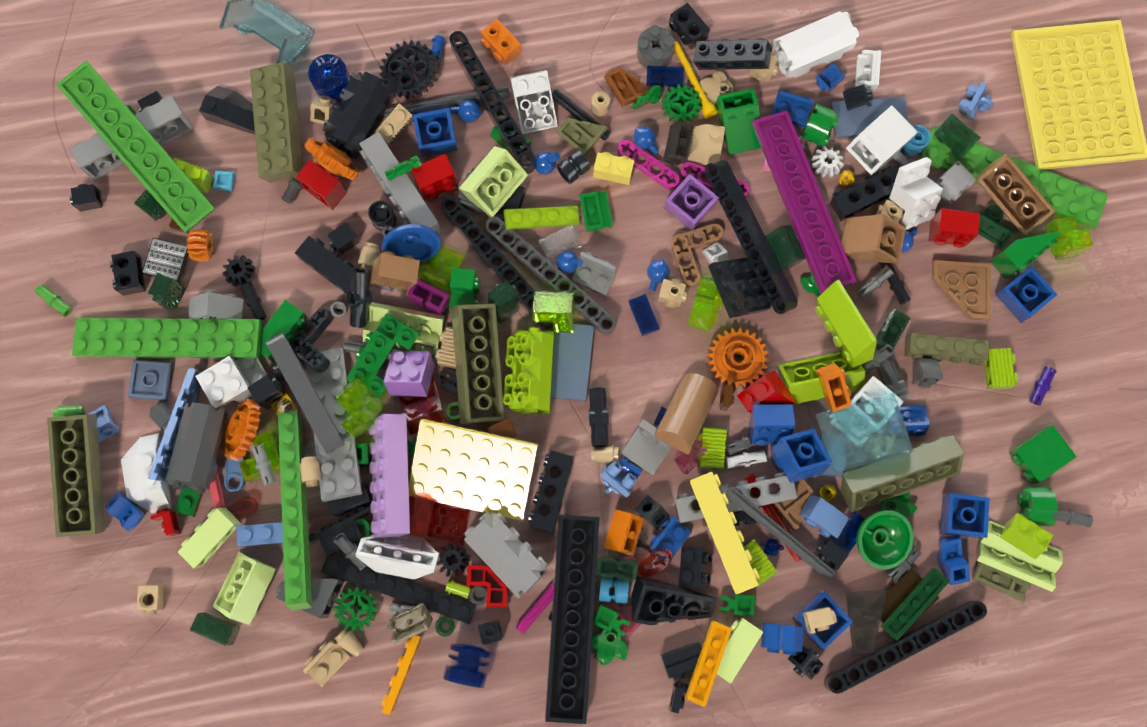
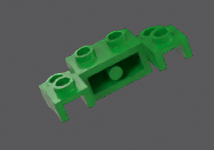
M386 313L375 332L370 331L365 341L368 343L365 348L360 347L355 355L357 361L346 380L379 400L386 386L384 379L376 375L396 342L410 350L419 332Z

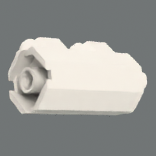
M839 11L774 39L771 47L772 51L776 50L777 55H774V57H777L776 64L779 65L780 72L786 77L796 78L808 73L811 67L820 63L829 64L840 59L843 53L852 50L857 43L856 38L859 37V32L856 27H853L849 13Z

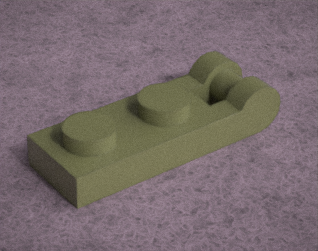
M979 561L972 576V580L1004 593L1020 602H1025L1026 591L1031 586V583ZM1016 584L1019 586L1017 592L1014 591Z

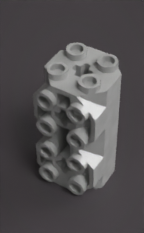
M486 512L479 519L480 523L476 527L471 526L464 533L466 536L464 540L516 597L520 599L522 597L521 591L526 593L543 577L540 574L542 571L545 574L548 572L546 569L548 564L540 556L536 558L532 554L535 550L527 542L523 544L519 540L521 535L513 527L509 529L505 525L508 521L499 512L497 514Z

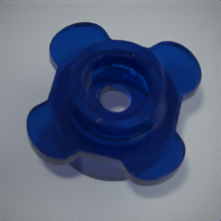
M774 538L761 541L760 544L764 547V553L770 556H776L780 550H784V546L780 545L779 541Z

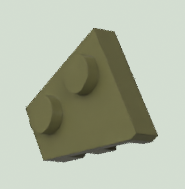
M567 118L557 133L586 156L608 128L605 125Z

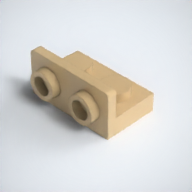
M327 640L319 648L321 652L316 657H310L304 664L306 668L303 672L305 674L308 673L321 687H324L352 657L345 649L336 644V640L330 642Z

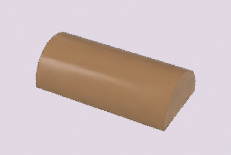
M1008 154L993 161L975 178L1024 237L1056 212Z
M691 373L685 375L653 437L689 455L718 394L716 385L710 379L700 374Z

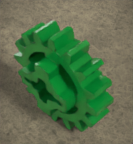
M678 84L677 89L670 87V92H665V97H662L661 103L663 104L661 110H665L664 116L669 115L668 121L674 119L676 125L679 121L685 125L686 120L691 123L692 117L697 118L698 112L701 109V106H699L701 105V99H697L699 93L694 94L693 87L688 90L687 85L681 88L680 84Z
M356 587L354 592L350 588L347 589V594L341 592V599L336 598L335 603L337 606L333 607V611L338 612L334 615V619H340L338 626L344 624V630L352 627V632H355L357 627L360 631H363L364 625L369 627L371 625L369 620L374 621L375 616L373 614L377 613L378 610L373 608L377 602L370 600L373 595H365L366 589L362 593L359 592L358 587ZM352 598L351 602L343 604L347 599ZM355 603L356 608L358 610L356 616L354 613V609H352ZM367 615L364 620L358 622L361 616Z

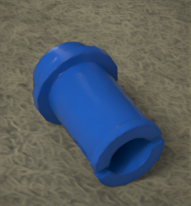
M435 35L432 38L433 45L431 50L437 60H440L446 41L443 36Z
M622 457L619 462L623 472L626 474L631 473L638 479L643 470L642 468L629 462L628 458L624 459Z

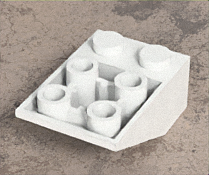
M547 71L510 77L522 134L558 127Z
M891 105L862 131L846 149L872 175L890 161L918 131Z

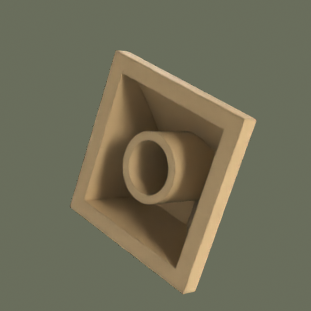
M705 124L687 128L681 164L692 162L706 167L708 163L719 161L725 127Z

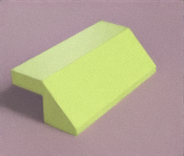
M374 302L368 305L367 325L363 329V343H368L365 341L370 331L375 332L385 314L388 313L419 332L410 350L397 342L393 346L394 349L430 351L431 355L436 356L437 349H440V335L444 328L445 316Z
M988 520V537L979 540L977 561L1053 592L1056 588L1055 573L1063 564L1062 550L1049 545L1045 552L1038 558L1033 559L1000 538L1004 526Z

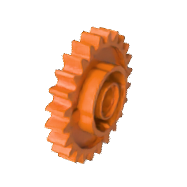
M310 137L305 143V148L312 153L315 161L331 173L340 177H346L352 181H355L361 172L351 163L352 160L335 146L327 142H319L317 139Z
M731 328L730 333L724 330L723 336L718 334V341L713 340L712 344L714 347H709L708 349L712 353L707 355V358L711 359L707 365L713 366L710 373L716 372L714 379L720 377V384L727 382V385L733 384L735 389L739 385L744 389L746 383L750 386L753 384V381L756 382L759 379L758 376L763 377L765 374L762 370L768 369L764 363L769 362V359L764 356L769 352L763 351L766 344H760L762 338L755 339L756 333L749 335V329L743 333L741 328L737 332ZM733 355H740L743 361L740 363L736 362L733 359Z
M246 398L244 401L242 400L241 405L238 404L237 410H234L225 432V443L223 445L225 447L223 451L225 453L224 456L227 459L239 461V459L246 455V450L249 451L251 444H253L260 421L258 417L261 414L259 412V404L255 400Z

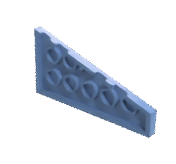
M188 368L148 479L168 484L165 479L185 404L189 403L191 405V403H197L201 385L195 376L202 372L197 369Z

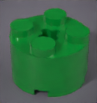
M817 103L816 109L813 110L801 138L822 147V145H827L831 137V132L829 131L831 128L834 129L836 127L839 115H837L836 111Z
M1024 487L1022 494L1017 495V503L1022 509L1020 514L1040 527L1054 526L1057 519H1053V513L1058 512L1055 492L1050 491L1052 487Z

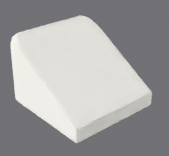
M718 241L702 250L710 264L729 260L728 252Z

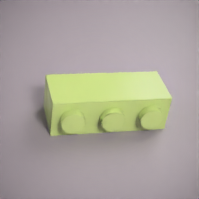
M226 507L214 508L207 515L208 519L195 528L193 536L188 537L181 544L182 548L178 553L194 569L203 567L236 530V526L242 524Z
M740 618L739 621L736 619L730 627L732 632L730 633L717 672L718 676L730 684L763 634V631L744 618Z

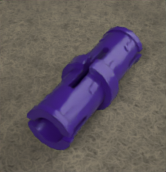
M1044 367L1040 379L1034 384L1036 387L1031 398H1029L1031 403L1034 401L1033 404L1041 406L1046 392L1051 389L1050 384L1057 373L1055 369L1051 371V367Z

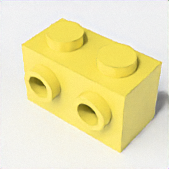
M598 152L593 177L629 185L634 160L627 156L617 157L609 152Z

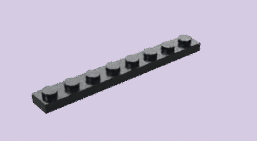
M333 554L326 556L321 570L325 574L413 605L424 603L427 610L467 624L471 623L477 606L399 577L375 572L367 566L359 570L352 561Z

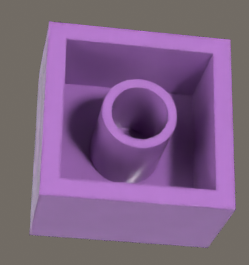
M689 174L665 201L664 209L687 228L694 230L716 206L719 197Z
M392 351L384 378V384L389 395L427 397L435 368L430 351Z

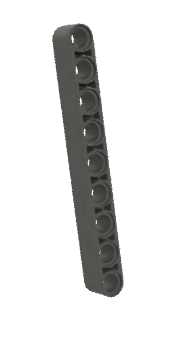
M490 217L486 221L488 235L603 335H611L614 332L616 322L613 316L514 230H506L505 223L500 218ZM494 224L500 226L495 231L491 230L490 227ZM508 236L513 237V241L509 243L505 242L504 239ZM524 248L527 250V253L520 255L518 250ZM538 260L541 262V265L534 267L531 265L532 262ZM551 272L556 276L553 279H547L545 277L546 274ZM561 285L569 286V290L566 292L561 291L559 288ZM576 297H581L584 301L581 304H576L573 300ZM590 309H595L598 314L590 316L587 312ZM608 321L612 324V327L605 329L602 327V323Z

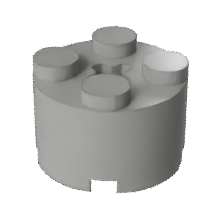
M957 161L935 183L943 188L940 196L941 200L945 204L950 205L976 179Z

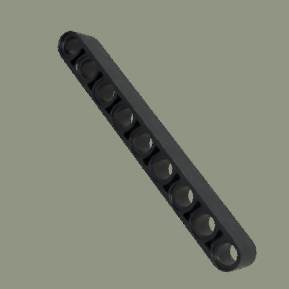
M461 31L451 33L449 40L452 52L510 154L527 174L532 173L535 170L534 154L466 35ZM491 100H495V101H496V102L493 103V104L488 103V102L491 101ZM499 115L505 116L502 119L497 118ZM508 130L514 131L511 134L505 133ZM517 145L522 146L521 149H515L514 147ZM526 160L531 161L528 165L523 164Z
M725 160L708 163L705 167V174L715 194L719 197L718 200L771 306L777 314H784L795 309L798 305L797 298L730 165Z
M451 196L444 198L441 206L448 220L542 329L552 328L555 320L551 309L457 199ZM448 205H455L453 210L446 209ZM461 218L467 219V222L464 224L458 223ZM472 232L479 233L476 238L469 237ZM484 246L491 247L488 252L481 251ZM495 260L503 261L500 266L493 265ZM509 273L515 275L512 280H506L505 276ZM523 287L527 289V292L525 294H518L517 290ZM533 301L539 303V306L535 309L529 307V304ZM547 315L551 317V320L548 323H543L541 321V318L543 316Z
M969 601L901 636L897 641L894 640L829 674L824 680L825 688L835 694L843 693L983 619L987 614L985 604L980 601ZM974 605H976L978 608V613L976 615L972 613V607ZM956 614H959L961 617V622L958 625L954 621ZM939 623H941L944 627V630L941 634H939L937 631V625ZM922 632L926 634V641L924 643H921L919 635ZM905 641L909 644L907 652L902 650V644ZM889 650L892 654L891 660L886 661L884 658V654L886 651ZM869 660H872L874 668L869 671L866 664ZM851 669H855L857 672L854 680L849 678ZM835 678L839 680L837 689L831 687V681Z

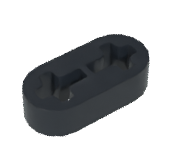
M449 371L440 372L437 375L438 385L458 397V389L455 387L457 376ZM448 375L449 380L453 382L452 385L447 382L442 384L441 378Z

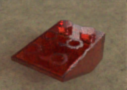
M432 375L427 397L399 396L402 413L406 415L407 428L411 435L418 433L421 419L448 423L434 375Z
M417 495L409 496L410 534L407 535L463 545L470 509L439 503L437 499Z

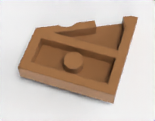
M804 479L794 483L798 498L773 503L794 531L799 528L803 518L799 513L810 495H814V491Z

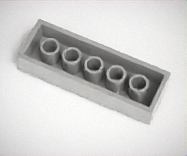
M173 96L165 97L155 105L148 106L143 111L135 114L136 118L160 145L193 129L184 110ZM99 133L94 134L92 138L84 142L77 143L70 149L79 168L94 181L125 165Z
M377 132L359 143L362 149L359 152L368 168L370 167L373 176L382 186L386 196L390 198L392 205L401 215L405 225H424L433 229L441 236L442 231L439 223L407 174L405 173L399 177L397 175L391 181L387 179L385 170L393 169L399 162L380 133Z

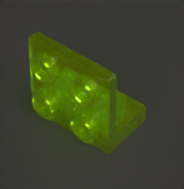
M440 246L435 256L420 263L418 278L450 290L452 268H460L464 256Z

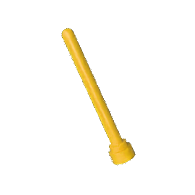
M675 41L674 50L695 92L699 93L698 98L701 99L702 104L701 112L705 119L711 118L718 113V110L714 104L708 101L679 42Z

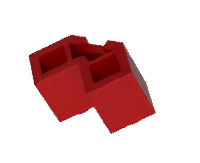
M468 565L467 586H487L486 607H508V587L489 566Z

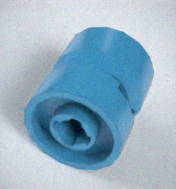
M922 125L913 126L918 133L901 149L905 156L916 157L928 145L931 135L926 127Z
M601 575L599 601L610 602L614 599L616 603L627 604L629 578L617 577L615 580L612 576ZM609 587H615L614 592L609 591Z

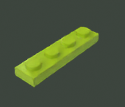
M578 206L504 210L506 230L578 226L580 224Z

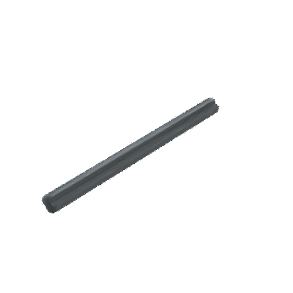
M508 86L496 88L501 98L509 97ZM476 92L402 106L411 114H418L460 106L462 102L467 100H473L476 103L481 101ZM397 106L388 107L385 109V119Z
M732 487L727 491V498L827 580L834 577L835 570L737 489Z

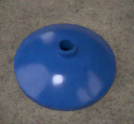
M420 224L399 226L390 231L382 241L383 252H393L395 256L403 257V255L413 256L415 260H420V263L435 256L441 246L438 233Z

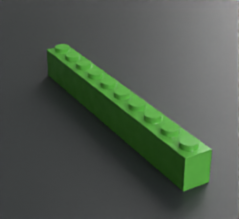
M297 410L278 413L285 605L291 611L312 608L306 484L301 483L300 473L301 459L305 458L303 418Z

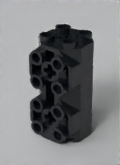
M362 72L350 74L347 87L340 93V99L343 100L342 104H335L333 106L329 120L325 121L322 128L325 131L326 140L339 150L346 152V155L353 159L361 156L359 151L362 149L359 143L372 136L394 94L389 84L385 87L383 85L384 80L368 72H364L363 75Z

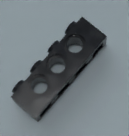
M899 164L893 167L889 165L881 170L882 173L869 175L865 178L866 181L862 183L859 181L849 186L850 189L846 191L840 190L833 194L830 205L840 222L890 197L900 168ZM881 181H886L888 186H884ZM865 189H870L872 194L866 193ZM849 197L855 198L856 202H851Z
M552 450L550 455L546 454L543 464L546 466L545 474H540L538 482L541 485L540 492L535 493L533 503L536 504L534 512L530 511L528 518L531 528L554 533L574 456ZM558 468L561 474L559 477L553 478L550 475V470ZM549 486L554 487L556 490L555 495L552 497L545 495V489ZM543 505H547L551 509L550 514L547 516H542L539 513Z

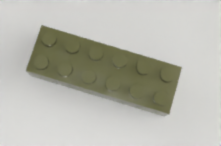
M284 62L250 69L259 178L269 183L296 178L303 168L294 69Z
M474 304L452 307L460 424L504 420L495 304Z
M87 414L47 418L56 537L93 535L104 532L105 521L97 415Z
M953 435L940 437L934 442L923 443L917 448L906 449L892 457L886 456L875 463L870 462L861 468L846 471L842 474L841 495L850 512L863 509L960 474L964 452Z

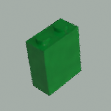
M1054 425L1043 428L1009 452L1012 456V462L1020 467L1024 478L1032 485L1042 482L1077 457Z

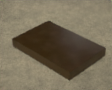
M911 568L868 609L883 623L922 578ZM939 596L930 603L913 624L940 598Z

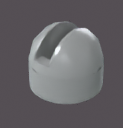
M342 302L333 303L330 308L332 316L336 318L342 317L346 313V306ZM333 309H335V310H342V313H341V312H333Z

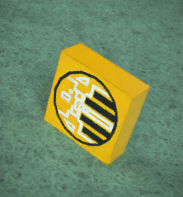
M288 394L271 404L277 415L282 412L298 411Z

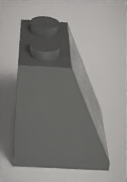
M311 579L312 608L302 610L318 618H328L345 580ZM285 580L279 584L276 590L278 593L276 598L285 602Z

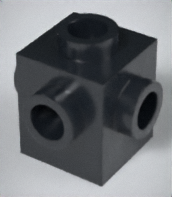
M804 646L802 647V652H796V655H790L788 658L795 666L793 670L800 677L803 678L805 675L810 680L820 672L821 667L824 665L818 659L820 655L812 648L808 650Z

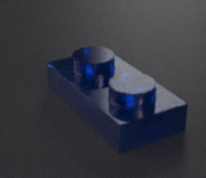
M647 66L646 86L677 87L680 84L683 88L684 67Z
M646 294L628 300L641 336L660 330Z
M856 511L852 512L839 537H833L831 541L849 554L857 543V532L864 518Z

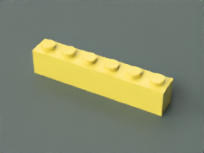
M710 472L690 480L689 482L735 594L759 586L757 580H760L756 568H751L749 563L752 561L749 550H744L742 542H744L740 530L736 531L734 524L737 523L733 512H728L726 507L729 504L725 493L721 494L718 486H721L718 475H713Z

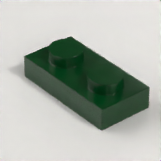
M980 212L978 234L1002 248L1013 234V230L985 213Z

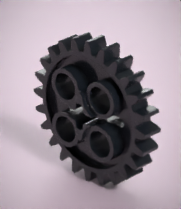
M413 40L410 41L409 45L405 41H403V46L397 43V49L391 47L392 53H385L387 59H382L381 61L384 65L380 66V69L383 71L380 73V76L384 80L383 84L386 85L385 87L389 84L394 91L393 95L397 93L399 98L404 95L406 99L409 98V95H412L415 99L416 93L422 96L423 90L429 92L427 86H434L431 81L437 80L434 74L439 73L436 68L439 64L436 61L435 54H432L431 48L428 49L426 44L422 46L420 41L415 45ZM400 59H403L407 66L413 70L414 74L419 78L418 81L399 61Z

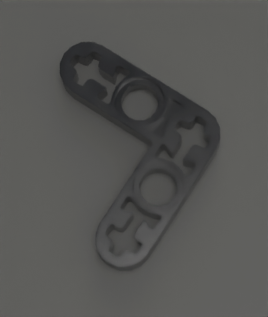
M325 307L319 308L290 341L296 356L319 373L325 372L330 366V360L312 346L333 320L331 312ZM312 328H314L313 333H311L310 335H308V332H309ZM313 351L311 356L306 358L307 353ZM317 359H319V360L321 361V363L318 364V363H316L315 361H317Z

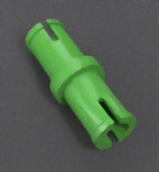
M44 284L39 285L35 289V294L39 295L46 301L49 307L56 309L63 317L68 316L72 312V307L65 303L59 294H54Z

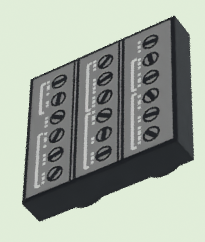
M152 238L142 274L180 283L189 255L187 252L188 247Z

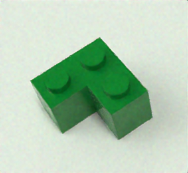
M452 268L449 306L451 314V308L457 305L478 304L476 293H480L481 282H479V277H477L475 270Z

